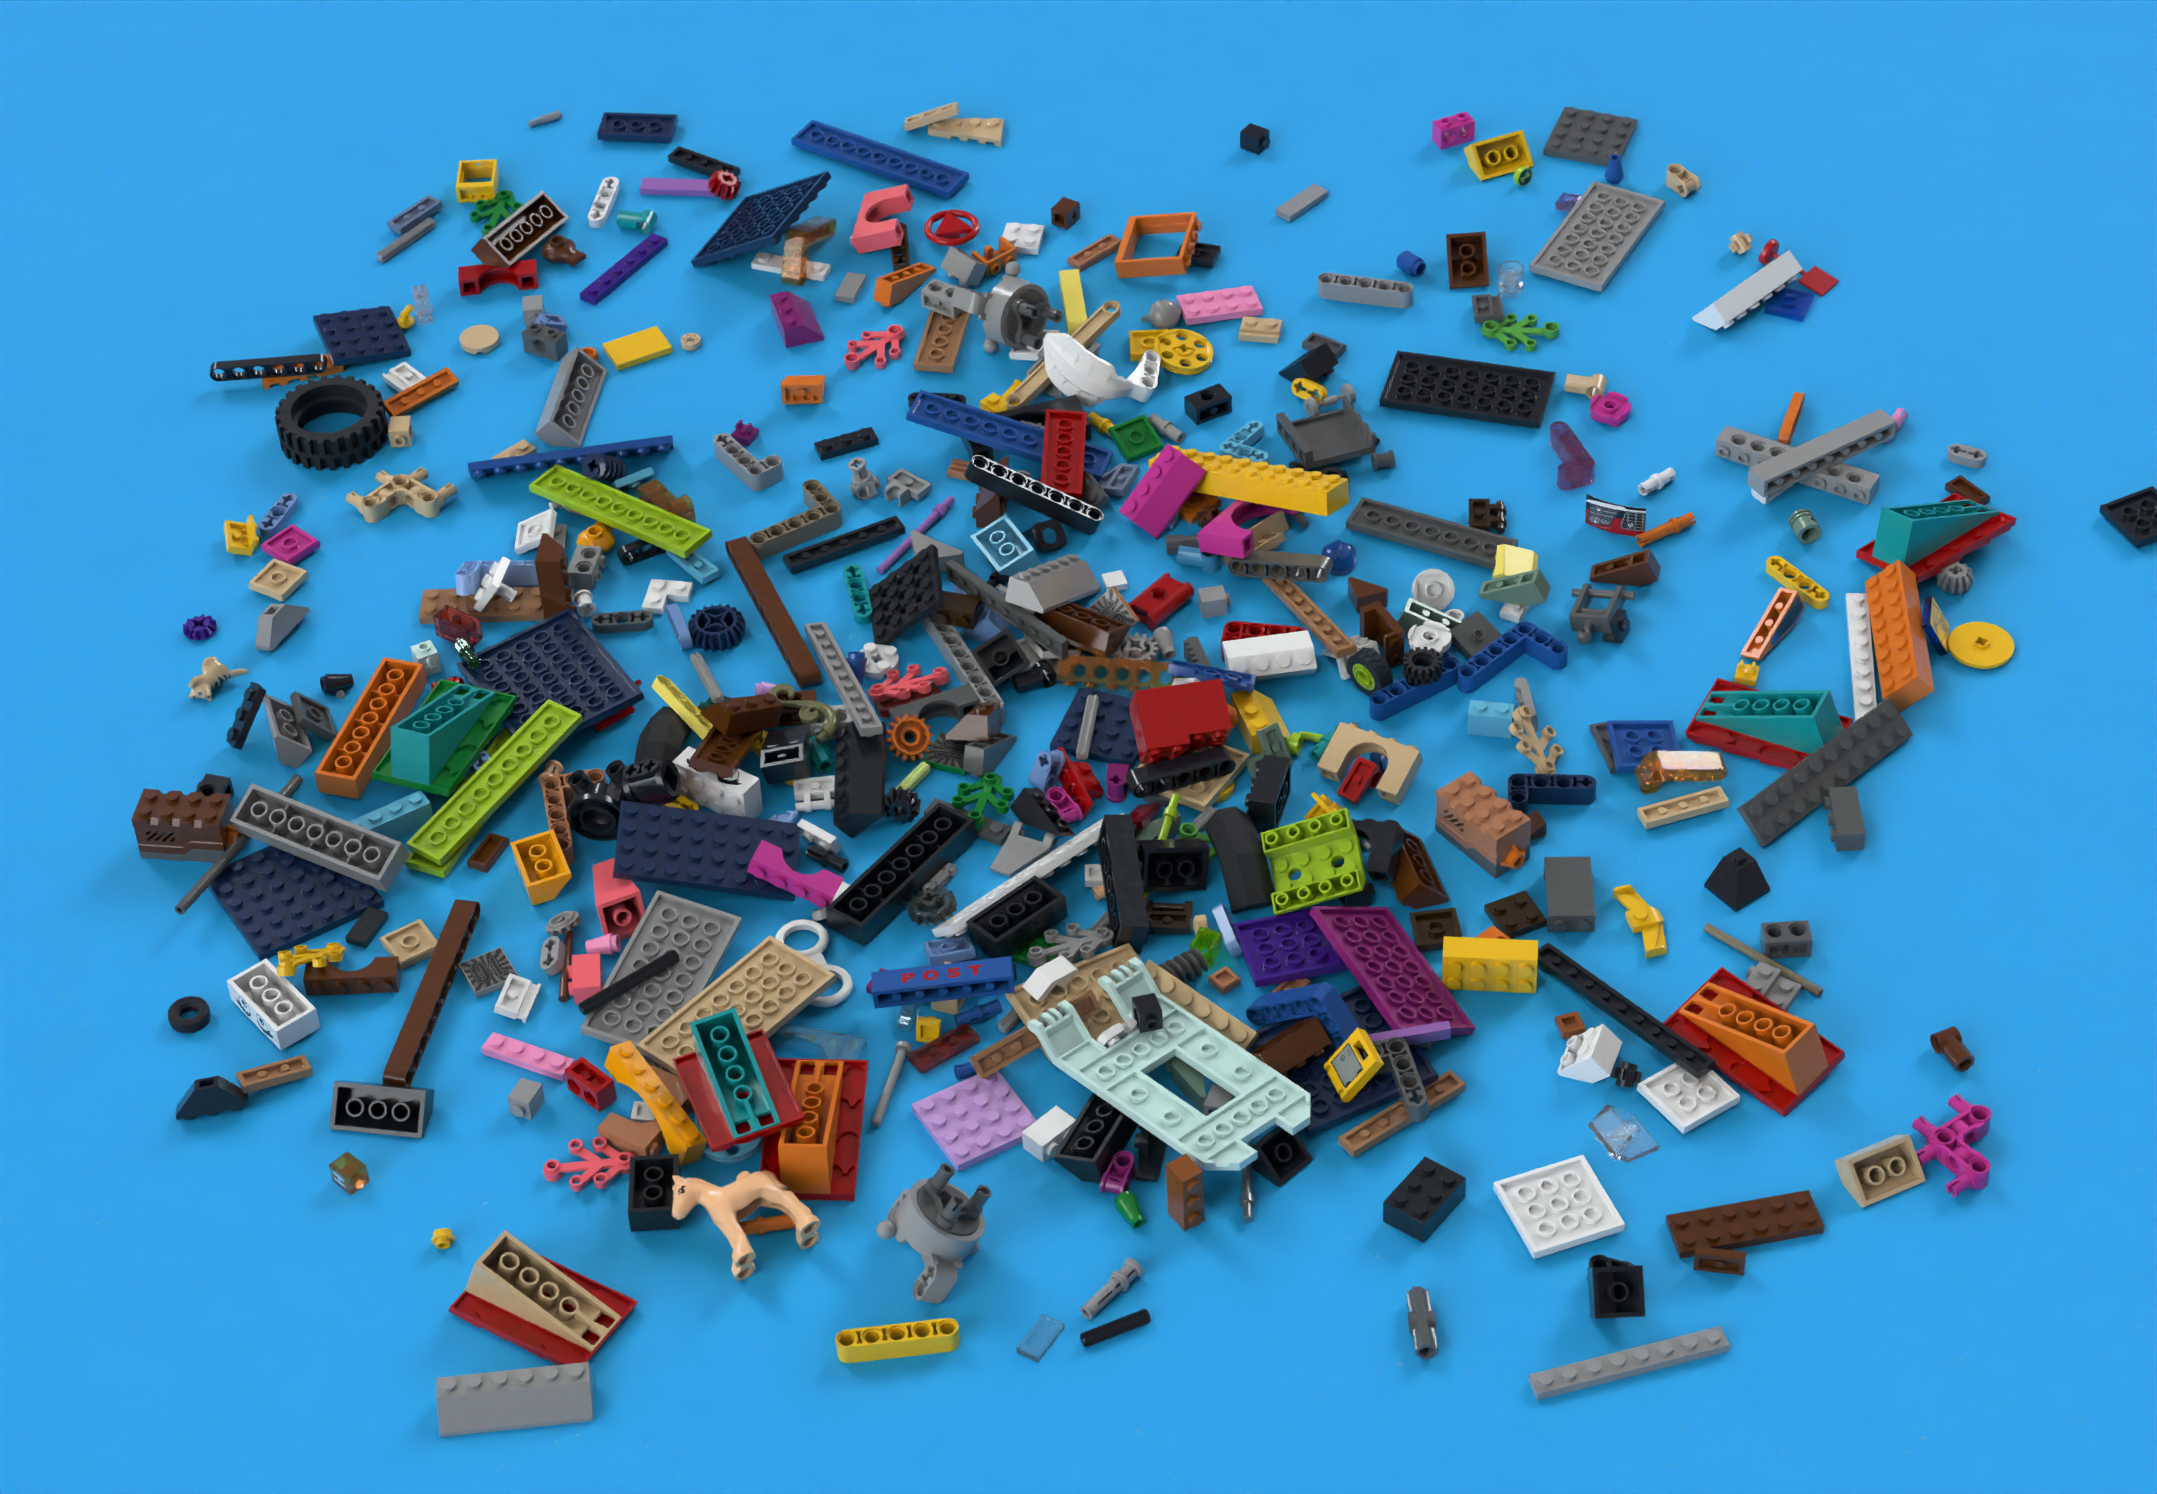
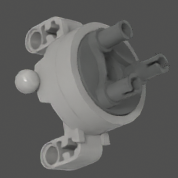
M1015 261L1007 263L1005 266L1007 275L1002 276V281L990 293L985 292L983 294L955 285L950 305L979 315L978 319L983 320L985 337L987 338L983 343V348L987 353L996 352L998 343L1012 349H1024L1029 346L1038 350L1043 344V340L1039 336L1046 325L1047 319L1058 323L1063 316L1060 315L1062 314L1060 310L1050 307L1047 294L1042 287L1016 277L1019 275L1021 268Z
M947 1163L941 1164L933 1177L921 1179L911 1189H904L888 1213V1220L881 1221L876 1228L880 1238L887 1240L895 1236L899 1243H906L908 1241L910 1246L921 1254L925 1269L914 1283L913 1297L918 1301L940 1304L955 1285L958 1277L957 1268L962 1269L963 1267L961 1261L967 1255L975 1254L980 1247L978 1240L985 1230L982 1207L992 1195L990 1193L991 1190L987 1186L979 1185L970 1198L961 1189L948 1183L955 1174V1170Z

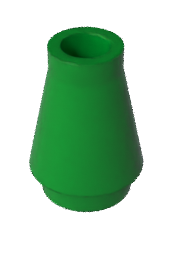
M1125 1191L1115 1198V1208L1133 1228H1139L1145 1223L1146 1220L1143 1217L1137 1195L1131 1191Z

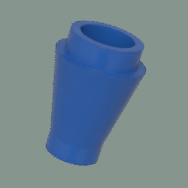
M1618 154L1609 156V162L1604 175L1608 183L1618 184L1624 177L1621 156Z
M848 652L846 660L859 684L863 683L867 663L865 652Z

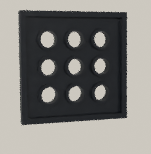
M933 544L922 549L916 556L904 562L901 567L889 573L886 578L869 589L871 607L873 609L872 627L875 644H890L944 605L938 548Z

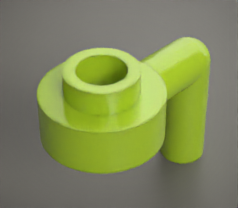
M1306 731L1293 732L1286 740L1289 753L1299 756L1304 740L1319 743L1323 735Z

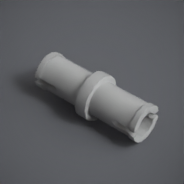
M1152 413L1149 416L1148 421L1162 436L1169 437L1177 444L1183 442L1186 436L1185 433L1174 427L1171 421H1165L1156 413Z

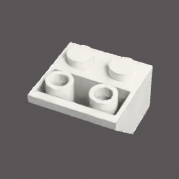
M1604 1024L1595 1028H1589L1578 1036L1574 1035L1566 1043L1567 1047L1560 1059L1557 1073L1563 1077L1589 1083H1595L1609 1077L1622 1041Z

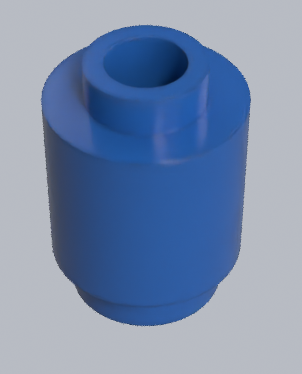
M1404 251L1397 257V267L1409 275L1419 277L1424 273L1426 264L1420 257L1409 251Z

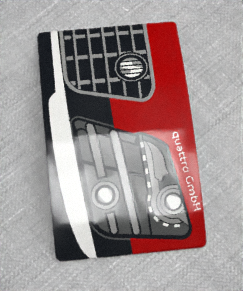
M1586 494L1585 522L1604 531L1636 537V535L1645 532L1646 508L1613 504Z

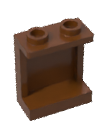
M1380 601L1360 607V637L1368 638L1378 643L1383 649V659L1386 660L1390 668L1403 664L1405 630Z

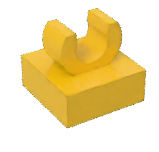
M1741 660L1737 664L1734 683L1756 687L1760 666H1756L1754 661L1752 665L1744 664V660Z
M919 1016L916 1020V1042L939 1045L941 1041V1019L933 1016Z

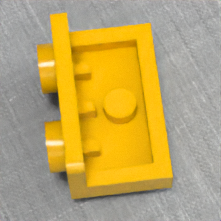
M248 515L246 523L225 520L223 528L227 552L236 555L252 556L254 548L257 549L259 544V536H256L257 523H254L253 515Z

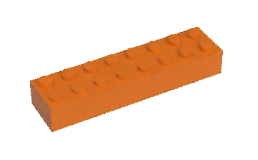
M1897 560L1875 576L1870 577L1865 582L1882 699L1885 700L1890 697L1900 713L1933 692L1934 685L1916 576L1904 563Z
M383 657L314 773L318 792L360 799L372 778V771L391 746L390 728L408 717L427 684L424 664Z

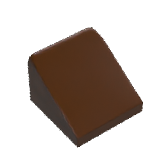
M1535 810L1528 815L1531 819L1530 840L1546 835V822L1539 812Z

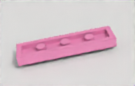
M495 1032L490 1035L481 1047L483 1055L563 1082L566 1079L564 1070L575 1062L572 1058Z

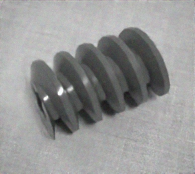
M1190 948L1188 952H1183L1180 956L1178 955L1172 960H1167L1165 964L1158 965L1185 984H1187V979L1189 981L1195 979L1194 974L1197 977H1201L1202 970L1208 971L1205 957L1196 948Z

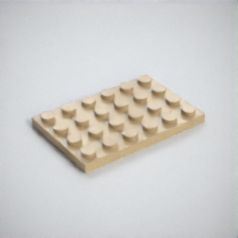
M1127 943L1098 954L1093 958L1073 964L1079 971L1065 988L1055 985L1042 1003L1037 1001L1022 987L1025 983L1015 986V993H1007L1005 996L1026 1026L1032 1019L1040 1018V1014L1047 1013L1048 1009H1056L1057 1004L1061 1001L1066 1000L1068 1002L1087 990H1092L1102 1011L1085 1020L1083 1024L1090 1036L1097 1041L1103 1031L1119 1022L1121 1024L1125 1022L1107 991L1099 986L1098 979L1104 975L1111 978L1110 971L1117 969L1120 965L1128 967L1127 961L1133 957L1140 961L1141 959L1131 945ZM1040 1046L1048 1060L1051 1061L1043 1046Z

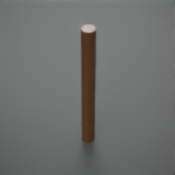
M571 929L564 933L565 957L560 976L558 998L560 1002L568 1000V982L570 980L568 965H571L574 934Z

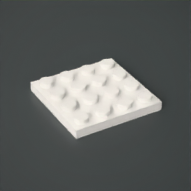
M1584 1155L1493 1182V1190L1533 1259L1625 1230L1624 1221Z

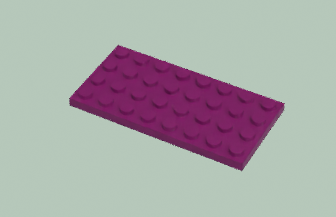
M1312 907L1309 914L1392 1030L1449 1021L1451 1035H1472L1475 1026L1388 907Z

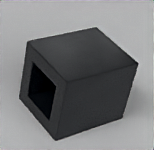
M1250 123L1240 132V148L1259 155L1270 146L1268 129Z

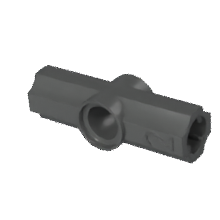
M1416 1286L1406 1292L1409 1310L1410 1335H1413L1416 1356L1422 1359H1431L1432 1356L1438 1353L1435 1336L1434 1310H1431L1428 1290L1422 1288V1286Z

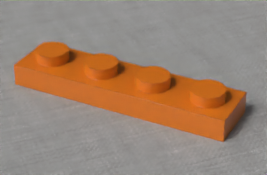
M445 367L383 401L385 411L390 417L403 416L458 386L459 380L448 367Z

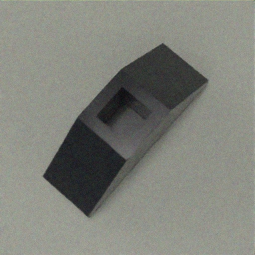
M221 1076L195 1080L177 1105L176 1120H192L197 1116L206 1114L213 1116L227 1110L239 1111L244 1107H248V1093L243 1094L240 1087Z

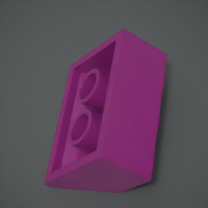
M790 291L770 295L772 316L786 348L824 340L823 333L808 301Z

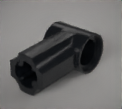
M1039 660L1033 665L1032 669L1013 675L1011 679L1015 691L1020 693L1040 685L1043 688H1050L1057 683L1058 675L1047 660Z

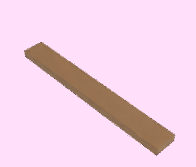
M1261 578L1262 582L1337 659L1357 652V646L1293 581Z

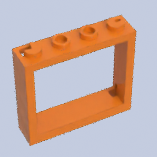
M1185 212L1129 216L1114 261L1118 279L1186 274L1188 266L1191 265V256L1195 252V243L1198 242V233L1202 230V223L1199 222L1197 213ZM1186 232L1179 256L1132 259L1140 235Z

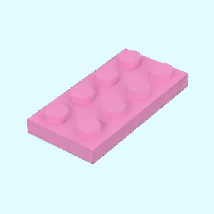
M1253 286L1224 288L1222 290L1193 294L1187 293L1176 296V303L1181 310L1186 325L1243 318V316L1263 315V307Z

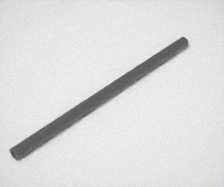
M297 774L294 775L278 794L289 798L302 784V777ZM240 834L175 906V911L183 915L252 838Z

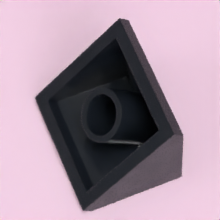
M1278 1125L1252 1146L1257 1151L1258 1158L1252 1162V1169L1277 1187L1281 1186L1313 1160L1298 1134L1291 1135Z

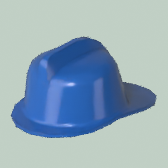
M1339 539L1323 548L1322 555L1331 558L1334 564L1331 575H1346L1355 568L1356 551L1351 544Z

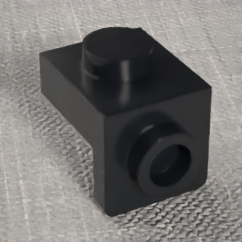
M1617 609L1609 622L1611 633H1604L1602 636L1604 642L1622 644L1630 631V620L1627 618L1626 610Z

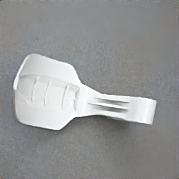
M1048 332L1044 338L1045 368L1048 377L1066 396L1076 395L1080 404L1085 407H1093L1105 400L1125 396L1136 399L1139 402H1147L1157 386L1161 358L1155 351H1145L1136 370L1127 379H1124V377L1117 375L1113 364L1098 358L1072 336L1066 333Z

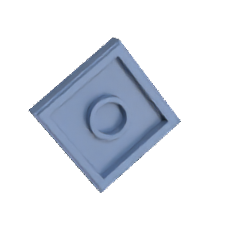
M967 934L923 943L924 952L930 965L944 964L945 961L956 962L976 958L975 949Z

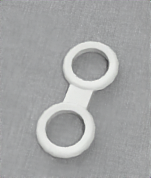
M806 919L794 920L783 925L775 936V939L784 943L785 938L790 933L797 930H810L819 936L818 943L808 950L797 952L831 971L843 982V986L838 993L826 997L818 996L810 1004L816 1007H830L843 1002L851 994L853 982L845 969L836 965H828L823 957L822 952L827 948L829 942L827 930L822 924Z

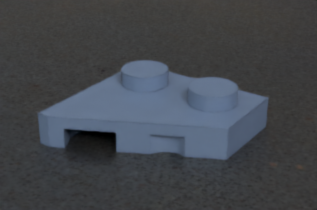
M1120 463L1110 472L1101 476L1102 481L1099 484L1107 495L1125 497L1139 475L1140 467L1139 465Z

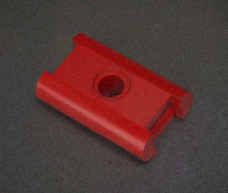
M1164 573L1129 602L1128 605L1140 619L1139 622L1147 625L1148 630H1153L1192 598L1195 592L1190 583L1185 582L1183 584L1171 578L1170 573Z

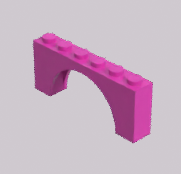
M1236 500L1198 532L1197 540L1200 552L1244 559L1254 551L1253 531L1243 529L1239 525L1259 516L1274 514L1279 510L1283 511L1284 514H1297L1299 511Z

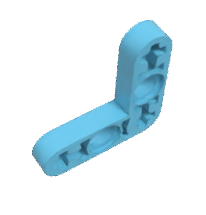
M1255 420L1245 424L1220 444V456L1231 455L1232 458H1247L1252 462L1264 461L1270 465L1267 452L1250 447L1264 435L1263 423Z

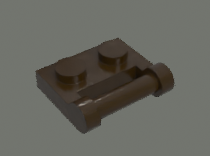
M1148 900L1147 917L1151 918V930L1147 931V934H1191L1192 901H1185V903H1154L1153 900Z

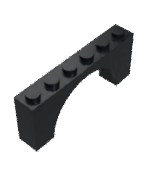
M1072 395L995 414L1017 421L1023 420L1035 424L1042 423L1045 426L1046 409L1084 412L1077 396ZM1088 417L1086 420L1085 441L1091 440V423ZM961 438L970 459L975 455H980L994 461L992 447Z

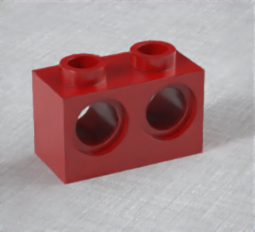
M579 1058L564 1070L568 1090L598 1112H601L617 1100L614 1080L585 1058Z

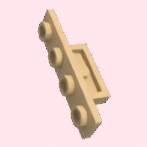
M1279 510L1247 529L1253 531L1254 550L1269 551L1278 548L1279 544L1286 540L1284 532L1289 529L1284 512ZM1221 555L1223 564L1228 566L1232 557Z

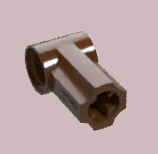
M1952 1026L1931 1034L1930 1041L1934 1051L1937 1054L1943 1053L1955 1070L1964 1072L1974 1064L1975 1058L1962 1043L1961 1034L1956 1027Z

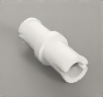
M1669 467L1659 474L1651 475L1650 479L1638 484L1639 493L1642 496H1646L1654 490L1662 489L1666 483L1676 479V476H1674L1676 475L1675 471Z

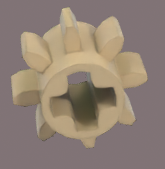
M1740 231L1729 238L1731 244L1728 247L1732 253L1737 251L1741 255L1752 248L1750 242L1753 239L1749 233L1744 235Z

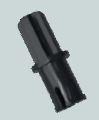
M814 845L807 848L806 856L821 863L823 867L828 866L840 873H845L848 869V860L833 854V851H825Z

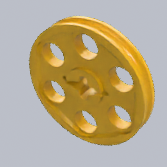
M1170 329L1159 334L1154 342L1153 351L1159 354L1161 358L1160 365L1168 371L1182 375H1194L1205 371L1211 365L1213 347L1204 336L1194 331ZM1177 337H1183L1186 340H1179ZM1162 342H1165V343H1168L1169 345H1168V346H1165V345H1163V344H1161V343H1162ZM1195 345H1201L1204 348H1198ZM1163 356H1170L1171 359H1166ZM1197 358H1203L1206 361H1199ZM1181 363L1188 364L1189 366H1182Z

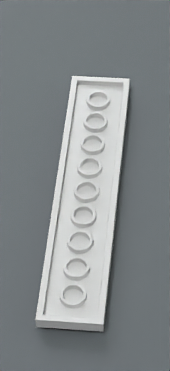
M1103 818L933 928L932 932L935 937L945 936V938H949L954 934L955 936L963 934L968 930L966 927L968 926L967 920L1033 876L1046 879L1054 874L1053 869L1058 866L1062 868L1071 863L1070 858L1073 856L1079 857L1088 852V846L1092 844L1093 846L1097 845Z

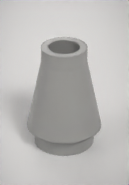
M1159 627L1154 630V642H1158V648L1165 659L1173 658L1176 655L1173 632L1168 627Z

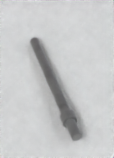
M1251 1141L1247 1142L1246 1144L1251 1147ZM1251 1163L1242 1169V1194L1240 1195L1243 1221L1247 1223L1253 1220L1252 1208L1255 1206V1196L1252 1194Z

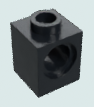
M1155 993L1132 997V1016L1137 1021L1139 1032L1144 1033L1163 1029L1162 1009Z

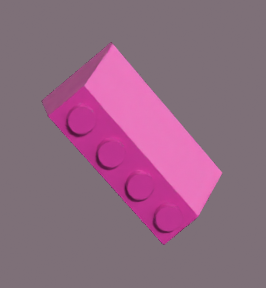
M1167 444L1119 509V512L1158 540L1207 471Z

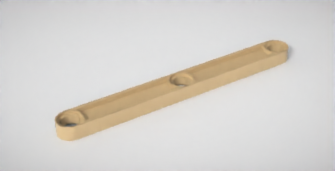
M1114 300L1105 302L1071 336L1087 349L1120 317L1121 307L1119 302ZM1108 309H1117L1113 312L1107 311ZM1045 361L1006 397L1007 410L1028 406L1052 383L1046 372ZM1012 402H1020V403L1017 404V405H1011V404H1010V403H1012Z

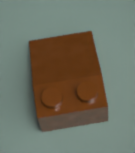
M1486 233L1446 234L1450 289L1489 287Z

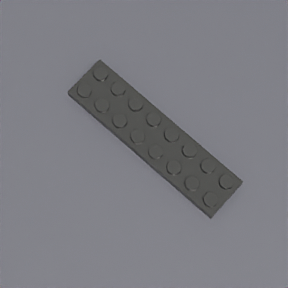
M1365 497L1361 498L1346 521L1347 529L1493 570L1496 565L1495 554L1497 545L1506 544L1518 547V540Z

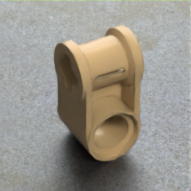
M1674 163L1667 167L1665 184L1680 197H1686L1690 192L1698 191L1701 188L1700 179L1682 165Z

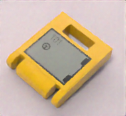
M1357 1028L1324 1064V1069L1327 1071L1341 1100L1349 1102L1384 1065V1062L1366 1030ZM1357 1047L1364 1049L1368 1054L1365 1060H1363Z

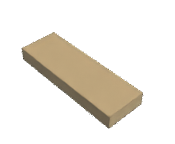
M958 102L907 117L903 125L905 131L958 115L960 108Z

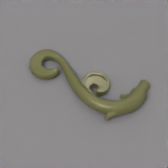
M779 684L770 690L769 694H773L776 698L781 694H787L789 701L778 700L784 705L783 707L801 708L799 710V718L805 724H813L818 721V712L826 716L827 724L823 723L824 728L815 737L818 744H822L826 739H831L837 732L841 709L835 711L829 705L819 701L793 700L795 692L789 684Z

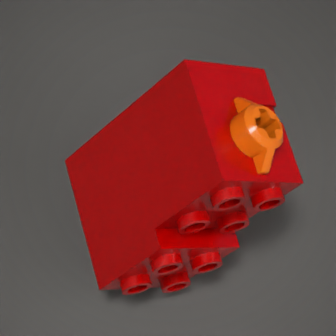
M1222 679L1134 691L1129 705L1141 764L1147 763L1151 765L1162 760L1166 761L1185 756L1188 749L1195 751L1203 746H1211L1212 748L1222 746L1226 743L1231 730L1237 724V712L1233 706L1226 702Z

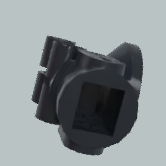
M651 758L632 763L627 767L621 760H615L605 770V773L610 778L609 784H593L583 770H577L569 776L567 781L574 790L573 799L567 810V821L577 833L586 838L597 841L617 839L621 800L653 805H662L675 801L681 794V780L678 769L668 759L659 761L657 758Z

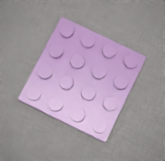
M999 1071L984 1079H979L977 1075L972 1076L911 1104L912 1112L958 1172L1022 1143V1132L1037 1121Z

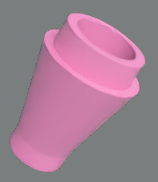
M611 932L598 938L587 940L586 951L588 954L615 955L621 952L620 937L618 934Z

